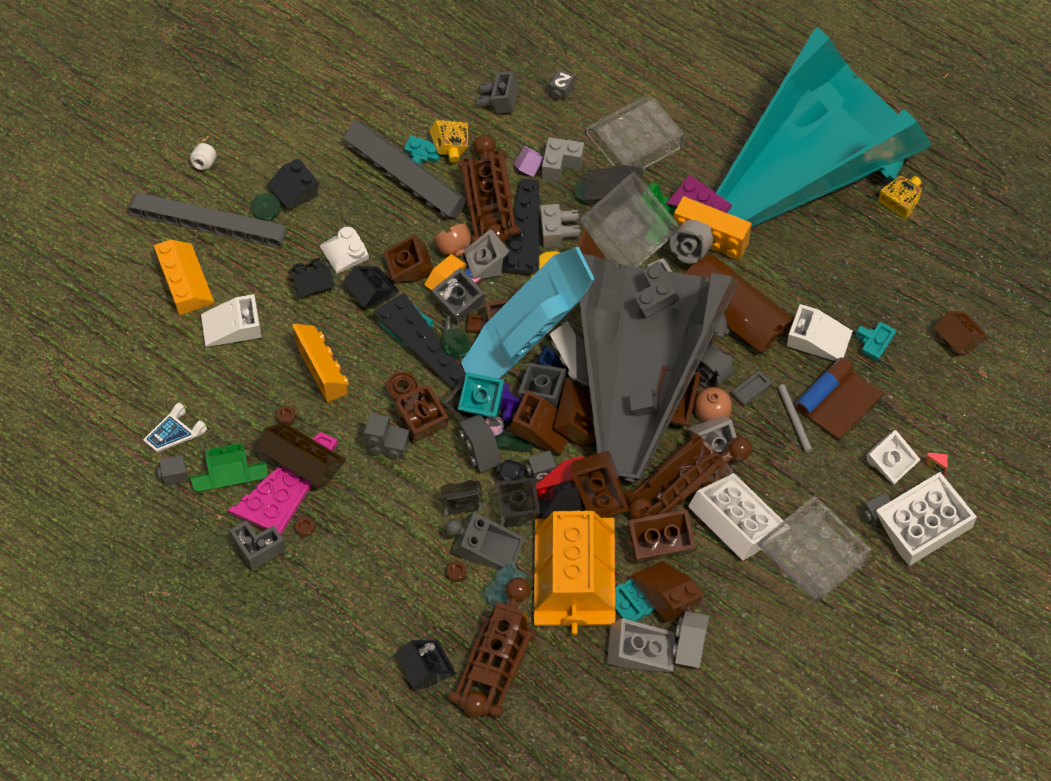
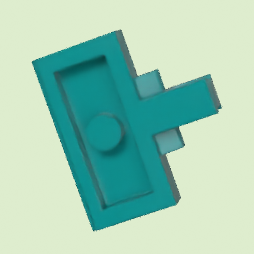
M410 136L404 147V153L411 155L413 160L420 165L423 161L438 163L441 157L437 153L433 142Z
M879 322L875 330H868L860 326L855 337L864 344L861 353L878 362L895 336L896 330L882 322Z

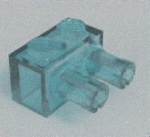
M506 562L503 569L498 570L493 585H489L485 591L486 604L493 608L496 602L506 605L509 599L505 592L507 583L515 577H522L527 580V574L517 570L513 562Z

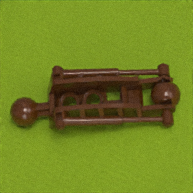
M480 135L474 141V150L481 156V160L468 157L457 163L462 171L467 205L470 209L474 236H471V243H474L491 229L504 244L507 239H510V235H518L521 232L520 227L515 225L512 195L505 161L507 152L505 150L495 151V140L489 135ZM477 224L481 226V235L478 234Z
M698 433L692 434L691 440L657 468V471L633 492L628 490L625 493L630 516L633 519L668 513L677 505L682 504V501L688 496H693L695 491L706 487L708 483L714 480L718 481L720 477L726 474H732V468L728 462L733 459L736 461L746 460L752 452L750 441L745 437H735L729 442L728 450L719 454ZM653 498L658 502L655 505L650 501Z
M515 577L507 583L505 588L506 596L509 598L507 604L496 602L490 617L486 615L482 617V627L467 659V665L457 689L449 693V701L457 704L460 703V707L464 708L466 714L471 717L488 716L489 713L498 718L503 715L504 710L501 705L511 681L516 676L530 640L535 638V632L530 630L526 612L518 609L519 604L527 600L531 593L529 582L522 577ZM502 624L509 625V629L504 632L500 631L499 627ZM495 643L502 644V648L497 651L493 650L492 646ZM488 654H489L490 657H489L488 663L485 664L486 658H487V656H488ZM495 658L502 659L499 668L492 666ZM503 680H506V683H505L504 687L502 688V687H501V684H502ZM465 681H467V685L462 696L460 692L463 688ZM476 681L492 686L488 698L482 692H471ZM496 693H501L497 704L492 706Z

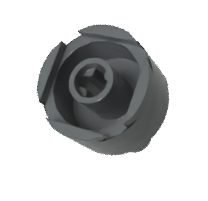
M713 343L708 345L695 371L700 373V385L704 388H718L733 373L732 357L724 354Z

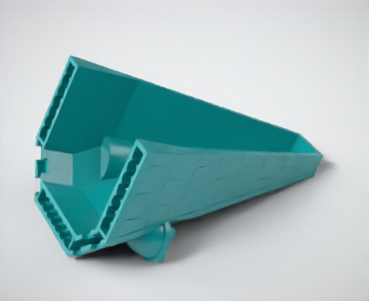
M817 27L798 55L716 194L733 206L728 214L751 222V227L860 180L876 170L881 171L884 177L891 183L898 178L897 175L903 166L904 159L926 150L931 145V142L917 120L905 109L897 114L858 75L856 76L830 38Z

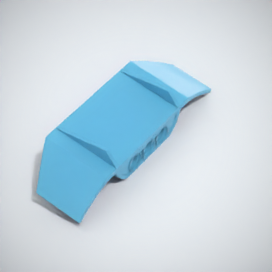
M579 247L555 254L483 326L476 341L461 361L465 373L469 372L500 379L581 301L592 285L594 277Z

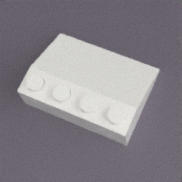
M941 472L876 510V514L897 552L909 566L973 528L977 518Z
M734 473L698 490L688 506L742 560L756 554L788 527Z

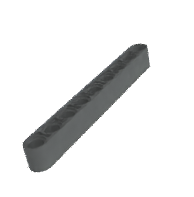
M135 193L128 207V212L135 217L274 248L282 246L287 233V228L278 223L142 193Z

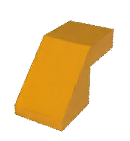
M450 254L432 270L424 285L432 290L460 267L463 270L466 264L455 255Z

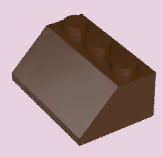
M687 509L628 521L635 563L692 553L696 549Z

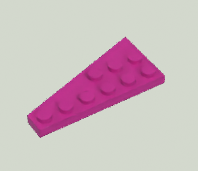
M322 432L313 438L332 451L338 444L337 439ZM278 467L259 483L253 492L249 495L246 494L235 507L232 506L228 510L229 514L244 521L247 520V522L264 530L274 525L280 535H282L312 484L304 477L295 475L289 468Z

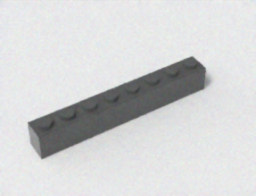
M354 120L343 138L348 141V146L355 150L358 148L363 157L374 160L373 164L378 168H385L387 170L386 174L394 179L397 177L401 180L399 183L408 189L409 187L414 190L413 194L419 198L424 197L429 206L439 208V213L446 218H457L467 203L465 197L363 122Z

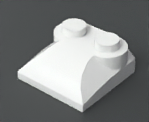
M351 227L340 229L338 235L319 245L336 274L369 259L363 242Z
M896 430L880 440L866 455L868 463L872 467L877 468L893 485L921 460Z

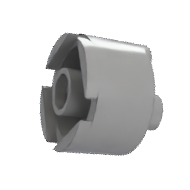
M697 220L684 221L670 240L672 252L678 255L677 258L680 261L690 264L701 260L713 244L711 227Z

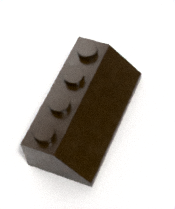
M285 422L264 428L256 448L262 452L263 456L274 459L280 466L289 468L295 475L304 477L309 480L310 484L317 487L329 483L346 461V458Z

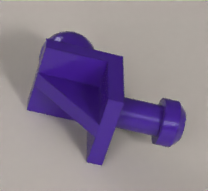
M505 383L500 409L505 410L502 413V419L505 421L513 420L514 415L512 412L516 413L521 403V399L515 398L508 389L509 383Z

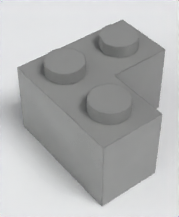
M549 137L542 164V179L560 182L563 167L581 170L584 158V142Z
M685 611L684 618L680 617L676 637H680L679 643H675L673 649V656H676V664L700 668L709 615Z

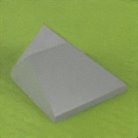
M491 229L465 250V256L473 279L501 275L503 258L509 250Z

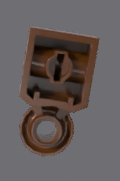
M397 372L389 378L387 382L388 392L393 398L397 399L395 412L404 428L409 430L413 443L448 426L449 417L430 386L421 385L419 387L417 379L408 372ZM405 386L407 389L401 390L398 387Z

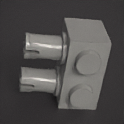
M559 204L541 205L544 248L562 247V239L566 237H580L579 225H561L562 222L579 221L578 210L561 211Z

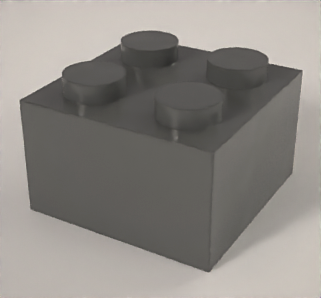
M461 267L432 289L433 299L457 325L486 302L485 293Z
M529 363L518 392L519 399L522 401L527 390L545 398L559 410L567 378L566 369Z

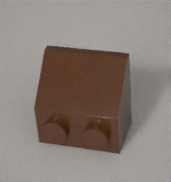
M416 234L409 236L384 251L393 281H419L430 275L433 270L426 244Z
M948 311L934 327L938 332L937 335L942 340L947 341L951 345V350L956 354H967L989 338L964 311Z

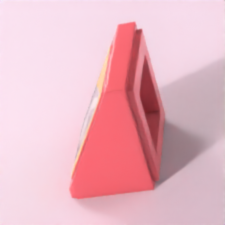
M929 452L925 464L945 475L948 455Z

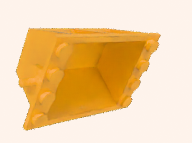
M553 511L547 519H535L534 626H571V634L577 635L578 626L611 625L615 623L614 518H601L594 511Z

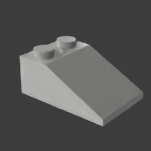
M621 618L610 626L607 664L629 669L672 672L676 633Z

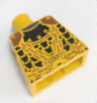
M436 120L430 128V134L437 153L448 155L450 162H458L468 146V124L465 122Z
M899 176L880 191L878 202L906 220L920 199L922 189L919 186L921 180L917 176H913L910 180L904 176Z

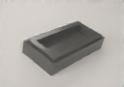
M759 370L731 391V396L745 407L772 386V382Z

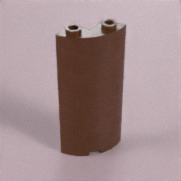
M712 254L704 256L687 271L682 272V274L709 277L708 282H710L711 273L732 276L737 280L736 290L724 312L727 326L759 352L768 351L777 336L786 334L794 322L795 318Z

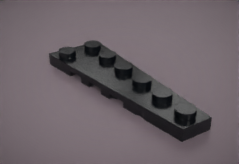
M521 179L514 219L515 225L520 227L521 232L518 235H510L507 245L509 252L505 256L503 273L535 275L540 270L539 180Z
M405 293L373 311V315L389 330H392L397 335V338L404 342L414 354H417L423 360V363L432 369L448 387L455 390L464 384L466 373Z

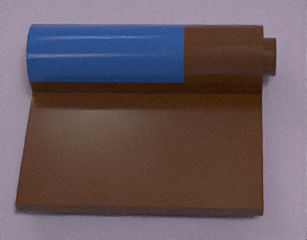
M842 357L838 358L794 403L796 409L802 415L838 440L883 396L882 392L855 375L852 362Z

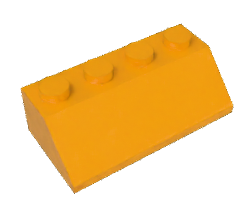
M171 239L154 245L159 264L179 315L214 304L192 244Z
M293 324L292 328L296 346L326 402L328 403L348 394L347 386H349V382L345 375H341L338 361L332 359L333 353L329 346H325V338L322 332H318L315 326Z

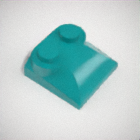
M466 372L458 410L482 415L486 418H497L505 380Z

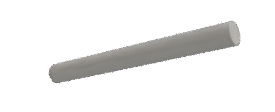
M785 384L779 385L778 390L805 453L811 452L812 447Z

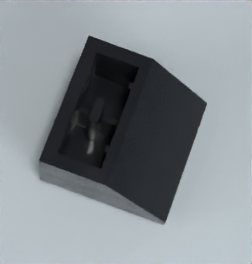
M315 258L311 260V263L305 265L298 263L289 269L299 297L335 287L330 266L325 259Z

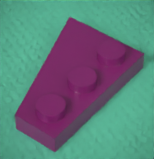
M690 174L667 202L669 206L678 207L684 196L725 213H728L733 207L729 202Z

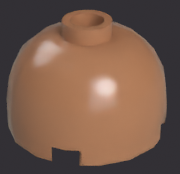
M465 223L452 226L450 231L445 232L444 230L433 239L439 252L446 256L453 254L457 258L466 253L465 250L471 243V234Z
M717 387L702 390L697 395L694 404V412L698 421L703 423L722 415L730 418L732 402L727 392Z

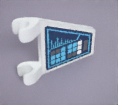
M177 403L170 414L143 441L158 453L204 434L207 431V427L204 422L198 421L191 431L177 419L186 412L184 406L181 403Z

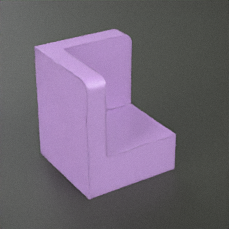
M524 145L514 165L518 170L533 177L544 158L540 153Z

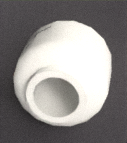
M200 143L192 151L190 161L195 168L206 170L212 166L217 154L209 144Z

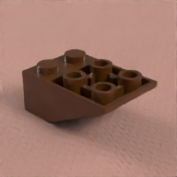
M566 378L554 429L579 446L596 442L591 394L569 378Z
M526 390L508 432L560 456L569 439L554 429L558 409L545 398Z

